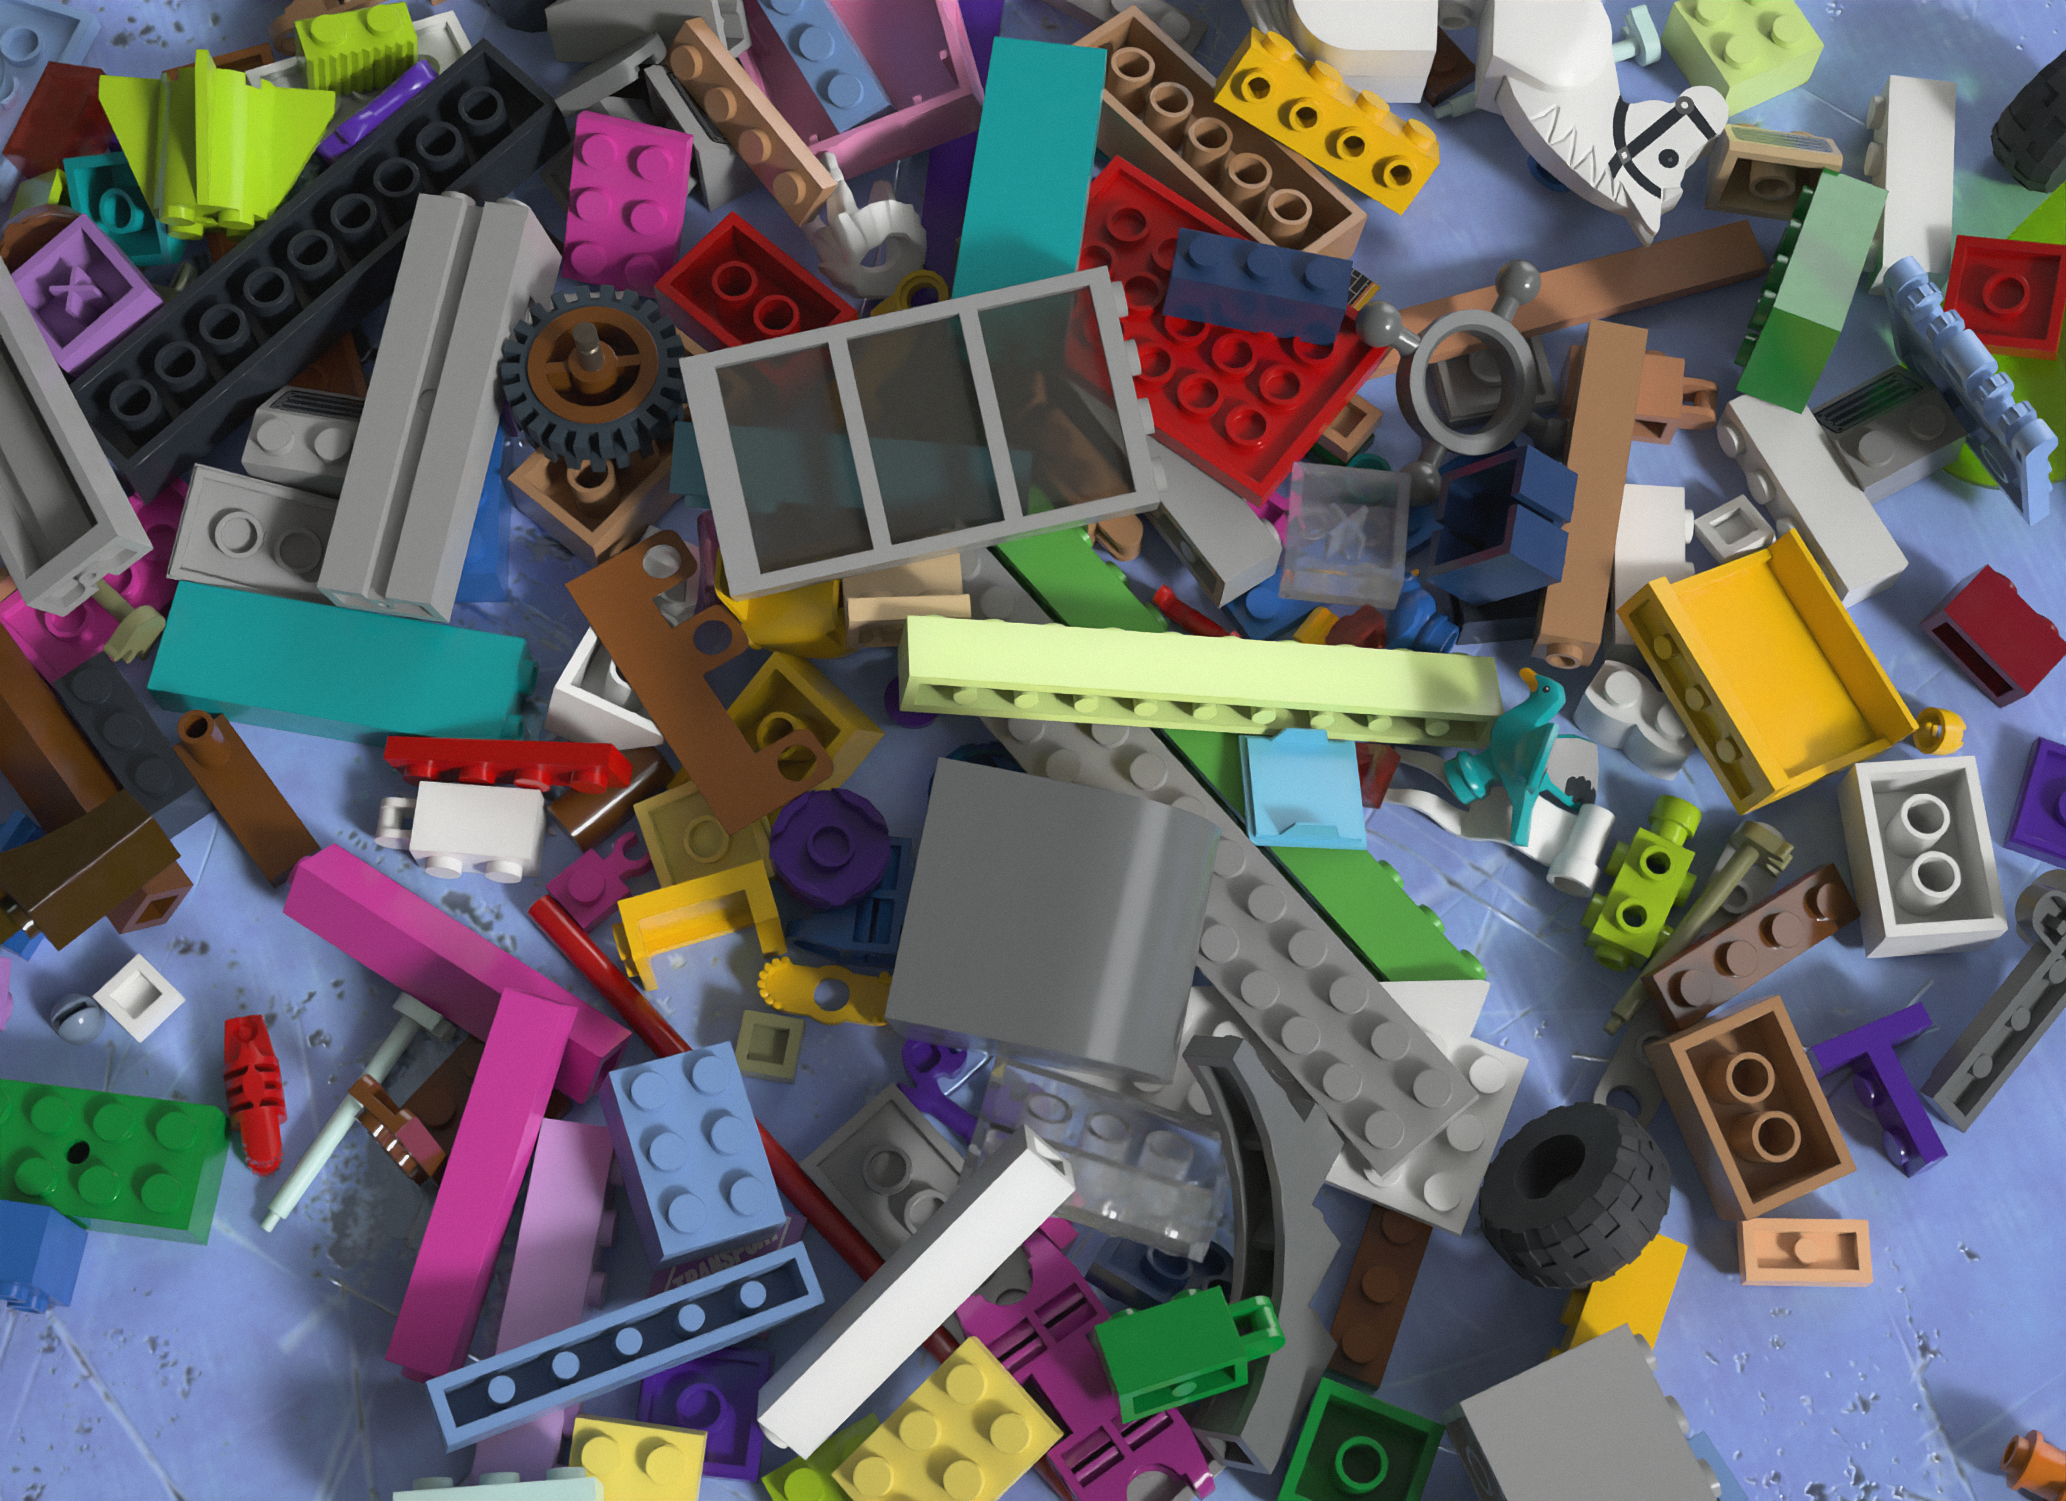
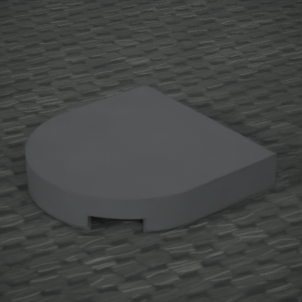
M652 32L639 37L568 76L554 101L564 117L568 116L570 118L638 79V72L640 71L638 65L648 60V57L651 58L654 65L660 63L667 56L668 49L658 32Z

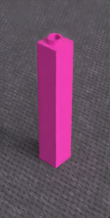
M333 843L312 857L304 856L291 870L287 879V886L290 887V891L282 913L485 1043L487 1042L504 987L522 989L578 1007L553 1087L579 1104L583 1105L599 1091L608 1072L618 1069L633 1032L342 847Z
M504 987L384 1359L402 1365L401 1375L407 1379L425 1384L426 1381L461 1369L465 1365L578 1010L576 1006L522 989Z

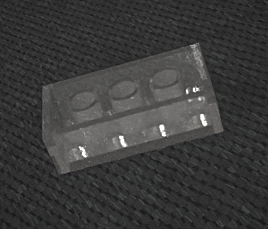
M997 1054L977 1112L957 1185L962 1186L1024 1123L1064 1157L1072 1167L1076 1190L1049 1217H1060L1097 1229L1107 1236L1126 1238L1157 1248L1170 1256H1182L1202 1263L1225 1206L1229 1182L1228 1167L1217 1125Z

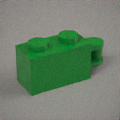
M1220 1286L1205 1291L1201 1289L1184 1290L1170 1298L1167 1303L1142 1311L1135 1308L1125 1309L1110 1316L1106 1322L1094 1326L1098 1355L1123 1424L1248 1384L1247 1362L1275 1353L1286 1343V1338L1270 1298L1256 1296L1227 1305ZM1252 1325L1253 1333L1239 1336L1238 1329Z

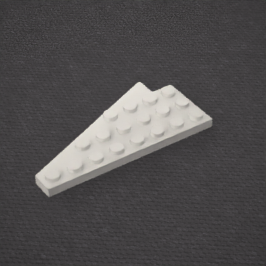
M1484 980L1379 982L1475 1088L1480 1098L1384 1181L1328 1118L1343 1140L1344 1145L1324 1183L1461 1238L1529 1059L1471 1037L1491 983ZM1213 986L1191 987L1174 1080L1171 1085L1125 1081L1032 1064L1222 1141L1205 1094L1182 1054L1193 1035L1215 1037L1233 1035L1244 1038L1255 1048L1257 1057L1274 1081L1285 1090L1288 1100L1294 1101L1295 1099L1302 1098L1314 1102Z

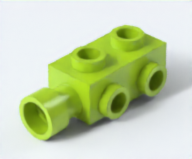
M1671 795L1658 796L1648 818L1649 823L1652 825L1650 830L1647 831L1639 827L1629 844L1618 840L1608 859L1603 873L1614 878L1606 896L1597 892L1593 894L1580 922V925L1590 929L1584 945L1595 949L1594 960L1608 969L1617 972H1627L1629 966L1640 970L1649 957L1653 958L1673 932L1674 928L1664 924L1672 905L1679 908L1684 906L1697 878L1696 875L1687 872L1695 852L1682 846L1685 840H1690L1694 837L1703 815L1696 806L1688 801ZM1646 861L1666 869V872L1664 874L1651 872L1647 867ZM1623 911L1630 916H1641L1642 926L1631 927L1627 925L1623 919Z

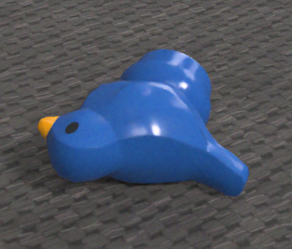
M1414 569L1411 572H1399L1391 576L1386 589L1389 614L1387 637L1383 649L1406 648L1414 652L1449 654L1459 636L1460 627L1451 623L1448 615L1438 613L1437 602L1431 593L1421 587L1419 581L1420 570Z

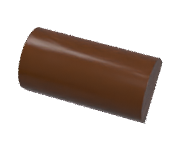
M655 746L619 750L633 765L629 788L607 787L606 792L603 794H588L570 787L545 807L547 815L582 854L586 853L590 848L595 849L631 820L636 815L633 807L634 804L661 794L668 789L666 786L674 779L675 774Z

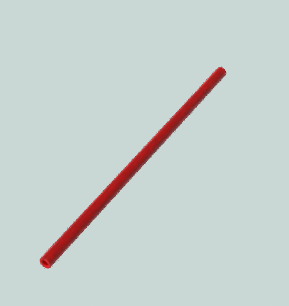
M550 894L542 896L529 908L527 915L659 1059L693 1050ZM754 1116L776 1187L804 1217L808 1218V1222L862 1281L866 1283L885 1263L884 1260L806 1176L793 1157ZM942 1324L921 1344L940 1366L961 1346ZM1045 1453L1033 1467L1064 1501H1074L1047 1463Z

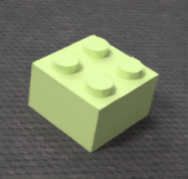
M1679 0L1673 3L1660 39L1691 87L1709 86L1723 96L1729 107L1728 117L1807 83L1824 48L1823 42L1794 0Z

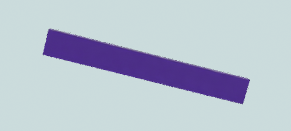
M958 0L985 96L994 36L1000 37L1005 0ZM979 130L930 148L921 226L926 230L927 243L923 269L934 271L940 275L952 292L956 273L954 271L955 239L962 236ZM929 287L920 289L912 297L911 308L937 303L939 301L938 291Z

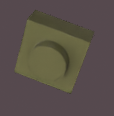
M744 1009L735 1050V1057L741 1076L794 1085L806 1030L805 1019Z

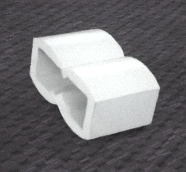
M1606 660L1584 692L1572 717L1576 726L1590 739L1610 748L1623 749L1626 756L1635 766L1651 776L1664 780L1675 779L1696 746L1695 741L1666 693L1657 692L1654 685L1645 675L1635 668L1617 661Z

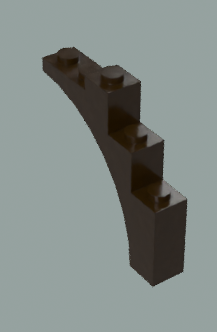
M122 789L71 823L35 841L0 853V945L19 930H22L30 940L41 933L59 952L181 857L180 853L155 818L125 789Z

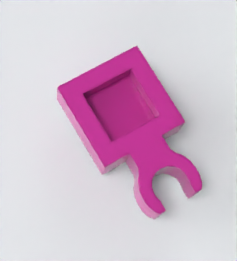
M634 831L623 834L616 841L612 853L604 860L593 848H590L545 885L548 893L587 935L619 909L617 901L633 897L630 889L624 882L631 877L642 876L654 867L649 851L636 861L625 858L626 852L639 842Z

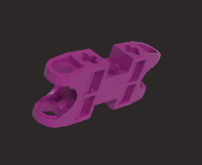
M1037 1230L1020 1245L1031 1266L1028 1273L1032 1280L1029 1292L1021 1301L1012 1305H996L987 1301L981 1294H978L976 1297L971 1294L953 1312L965 1341L970 1336H976L1022 1388L1032 1383L1069 1437L1046 1452V1461L1074 1501H1127L1128 1485L1136 1476L1147 1471H1159L1167 1474L1176 1483L1183 1480L1192 1493L1201 1501L1216 1491L1211 1472L1194 1434L1176 1407L1159 1412L1145 1424L1123 1438L1124 1435L1152 1415L1125 1424L1121 1421L1099 1355L1089 1342L1096 1336L1094 1326L1106 1322L1111 1315L1077 1267ZM1110 1446V1449H1108V1450H1107L1106 1452H1104L1102 1455H1100V1456L1097 1457L1095 1460H1093L1092 1462H1090L1088 1465H1086L1084 1468H1082L1081 1470H1079L1077 1473L1073 1474L1074 1471H1076L1077 1469H1079L1081 1466H1083L1084 1464H1086L1088 1461H1090L1091 1459H1093L1095 1456H1097L1099 1453H1101L1102 1451H1104L1106 1448H1108V1447Z

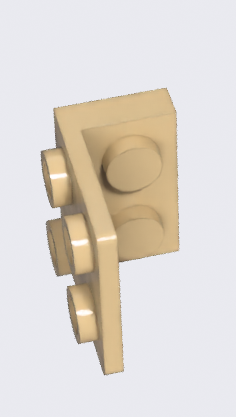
M955 530L889 532L891 544L896 545L955 532ZM845 533L840 537L841 556L874 549L870 533ZM960 553L842 579L846 648L899 646L907 615L925 616L935 614L946 618L971 620L969 594H963Z

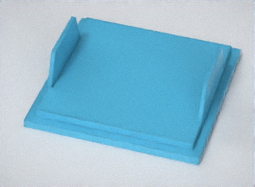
M1284 728L1273 737L1238 736L1247 837L1254 845L1349 850L1367 849L1355 741L1328 740L1326 730Z

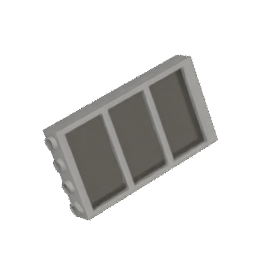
M1102 266L679 359L730 596L736 602L1157 510L1160 504L1158 493L1168 491L1167 479L1161 456L1150 458L1145 435L1155 433L1154 422L1148 398L1137 399L1132 376L1141 375L1142 373L1135 340L1124 341L1119 318L1128 316L1127 301L1121 280L1111 282L1108 267Z

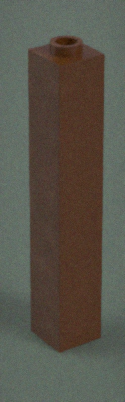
M0 621V770L44 831L49 834L84 816L121 791L123 787ZM175 861L109 912L106 917L119 935L166 924L194 884L178 862Z

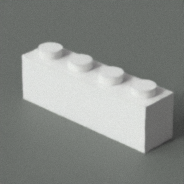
M1890 75L1880 96L1873 95L1870 100L1866 126L1867 129H1874V143L1871 142L1867 149L1864 173L1865 176H1872V185L1888 190L1889 193L1862 272H1868L1867 294L1886 296L1883 281L1885 272L1894 263L1907 256H1913L1928 274L1929 282L1933 281L1940 291L1949 278L1951 269L1956 82Z
M1748 394L1728 401L1715 427L1719 444L1725 454L1730 458H1735L1746 475L1747 486L1752 497L1757 503L1765 505L1776 522L1778 537L1780 538L1790 529L1795 528L1845 609L1893 587L1909 562L1808 406L1806 405L1802 414Z

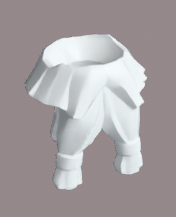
M826 152L819 158V162L838 183L826 201L828 226L823 223L819 215L816 216L813 222L800 226L806 239L814 247L821 262L818 265L819 274L830 278L834 288L841 289L843 294L852 295L853 299H887L895 293L897 285L904 276L913 271L923 270L927 250L926 230L921 226L919 215L914 211L913 204H903L897 201L893 186L889 181H874L868 205L859 210L852 192L844 181L842 172L838 167L836 156L832 152ZM883 242L886 243L885 264L872 268L860 265L869 250L882 245Z

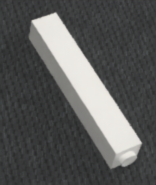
M1023 1123L759 1390L757 1421L765 1436L780 1448L786 1449L789 1446L806 1460L1076 1190L1071 1164Z

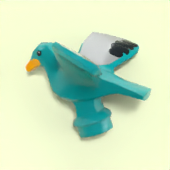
M1523 668L1520 670L1519 675L1530 689L1529 697L1495 719L1490 732L1489 748L1476 755H1472L1467 750L1459 751L1456 757L1444 763V770L1453 791L1465 805L1478 799L1480 801L1485 800L1490 795L1491 787L1496 783H1502L1512 805L1510 844L1528 847L1533 809L1539 792L1549 790L1568 807L1579 813L1583 804L1595 805L1599 763L1597 744L1594 741L1575 734H1558L1560 727L1555 723L1549 722L1566 703L1564 687L1550 677L1540 675L1530 668Z

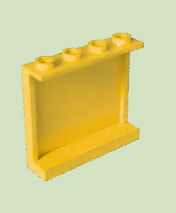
M1795 528L1788 530L1766 549L1670 584L1666 576L1652 580L1616 610L1739 816L1853 767L1855 763H1863L1881 755L1920 728Z

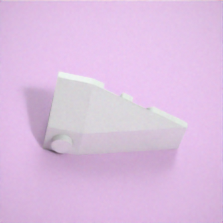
M649 525L640 542L662 530ZM686 541L684 543L697 561L696 572L690 578L652 598L671 628L694 616L698 599L702 548ZM668 545L652 547L643 558L644 570L655 578H667L673 575L681 564L679 552ZM590 625L553 689L544 729L572 742L612 743L618 750L663 745L665 741L664 736Z

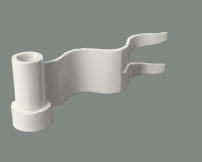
M1395 746L1391 758L1433 775L1459 800L1444 770V763L1447 760L1427 752L1408 750ZM1378 787L1374 795L1376 800L1404 805L1428 815L1447 832L1459 838L1470 841H1494L1509 845L1533 860L1550 867L1546 879L1554 888L1566 894L1582 898L1590 897L1593 894L1600 876V869L1597 865L1615 821V816L1603 807L1594 804H1583L1577 816L1556 807L1538 795L1533 809L1529 846L1520 847L1510 844L1512 805L1504 787H1491L1490 795L1485 800L1480 801L1478 799L1465 805L1470 809L1469 812L1452 806L1437 795L1420 790Z

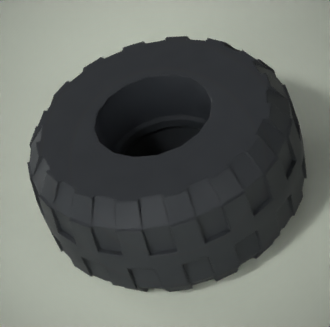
M2066 50L2051 63L2047 64L2023 87L2014 100L2001 113V117L1994 124L1992 135L1990 136L1993 156L2028 191L2033 190L2048 194L2049 192L2054 193L2066 185Z
M1575 1102L1571 1106H1559L1548 1110L1547 1114L1537 1119H1532L1522 1126V1129L1514 1137L1508 1139L1503 1144L1494 1161L1490 1162L1484 1176L1483 1187H1480L1478 1214L1480 1215V1227L1484 1236L1502 1259L1522 1279H1527L1534 1286L1555 1289H1579L1587 1287V1284L1596 1281L1602 1282L1616 1275V1271L1626 1264L1630 1265L1641 1255V1251L1649 1241L1654 1240L1661 1229L1660 1223L1663 1217L1667 1215L1671 1192L1670 1177L1672 1175L1669 1163L1664 1158L1663 1153L1651 1136L1625 1110L1614 1105Z

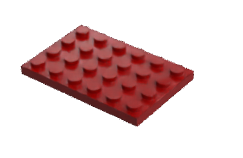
M1116 155L1090 185L1078 272L1107 266L1110 281L1121 280L1127 301L1128 316L1119 318L1124 341L1134 339L1137 346L1142 374L1132 376L1137 399L1147 397L1150 404L1155 433L1149 435L1261 509L1393 350V347L1388 345L1376 348L1362 342L1355 329V320L1359 311L1348 304L1335 343L1333 342L1332 347L1302 342L1300 337L1296 336L1291 340L1273 336L1274 333L1258 331V333L1162 315L1170 265L1180 228L1242 240L1248 239L1119 155ZM1090 290L1075 293L1064 371L1055 372L1117 413Z

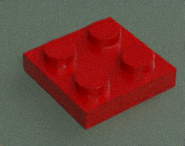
M1957 235L1943 312L1955 309L1964 320V330L1971 329L1990 354L2056 361L2066 307V245Z

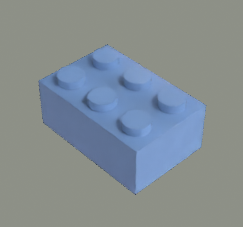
M726 1041L608 1072L598 1091V1096L651 1272L653 1273L773 1238L786 1223L787 1219L731 1042Z

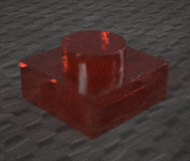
M1367 602L1353 615L1343 616L1332 626L1325 637V645L1350 644L1359 648L1383 649L1386 642L1384 615Z
M1355 742L1362 806L1364 808L1380 809L1401 756L1389 745Z

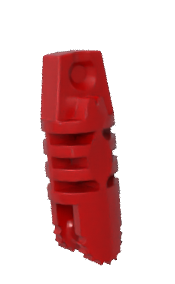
M261 1014L225 1020L224 1065L222 1067L230 1128L233 1131L241 1132L244 1155L246 1156L245 1162L248 1163V1169L252 1170L253 1175H259V1178L261 1176L268 1178L269 1175H275V1171L280 1170L279 1165L283 1163V1159H281L283 1153L281 1150L282 1142L279 1125L285 1123L288 1119L279 1059L275 1055Z

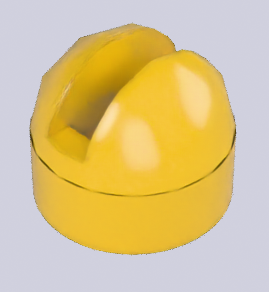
M1936 707L1925 708L1918 714L1916 722L1920 728L1913 732V740L1920 752L1944 756L1955 753L1963 746L1964 741L1961 740L1963 730H1966V724L1960 715L1949 709ZM1938 725L1942 728L1940 737H1936Z

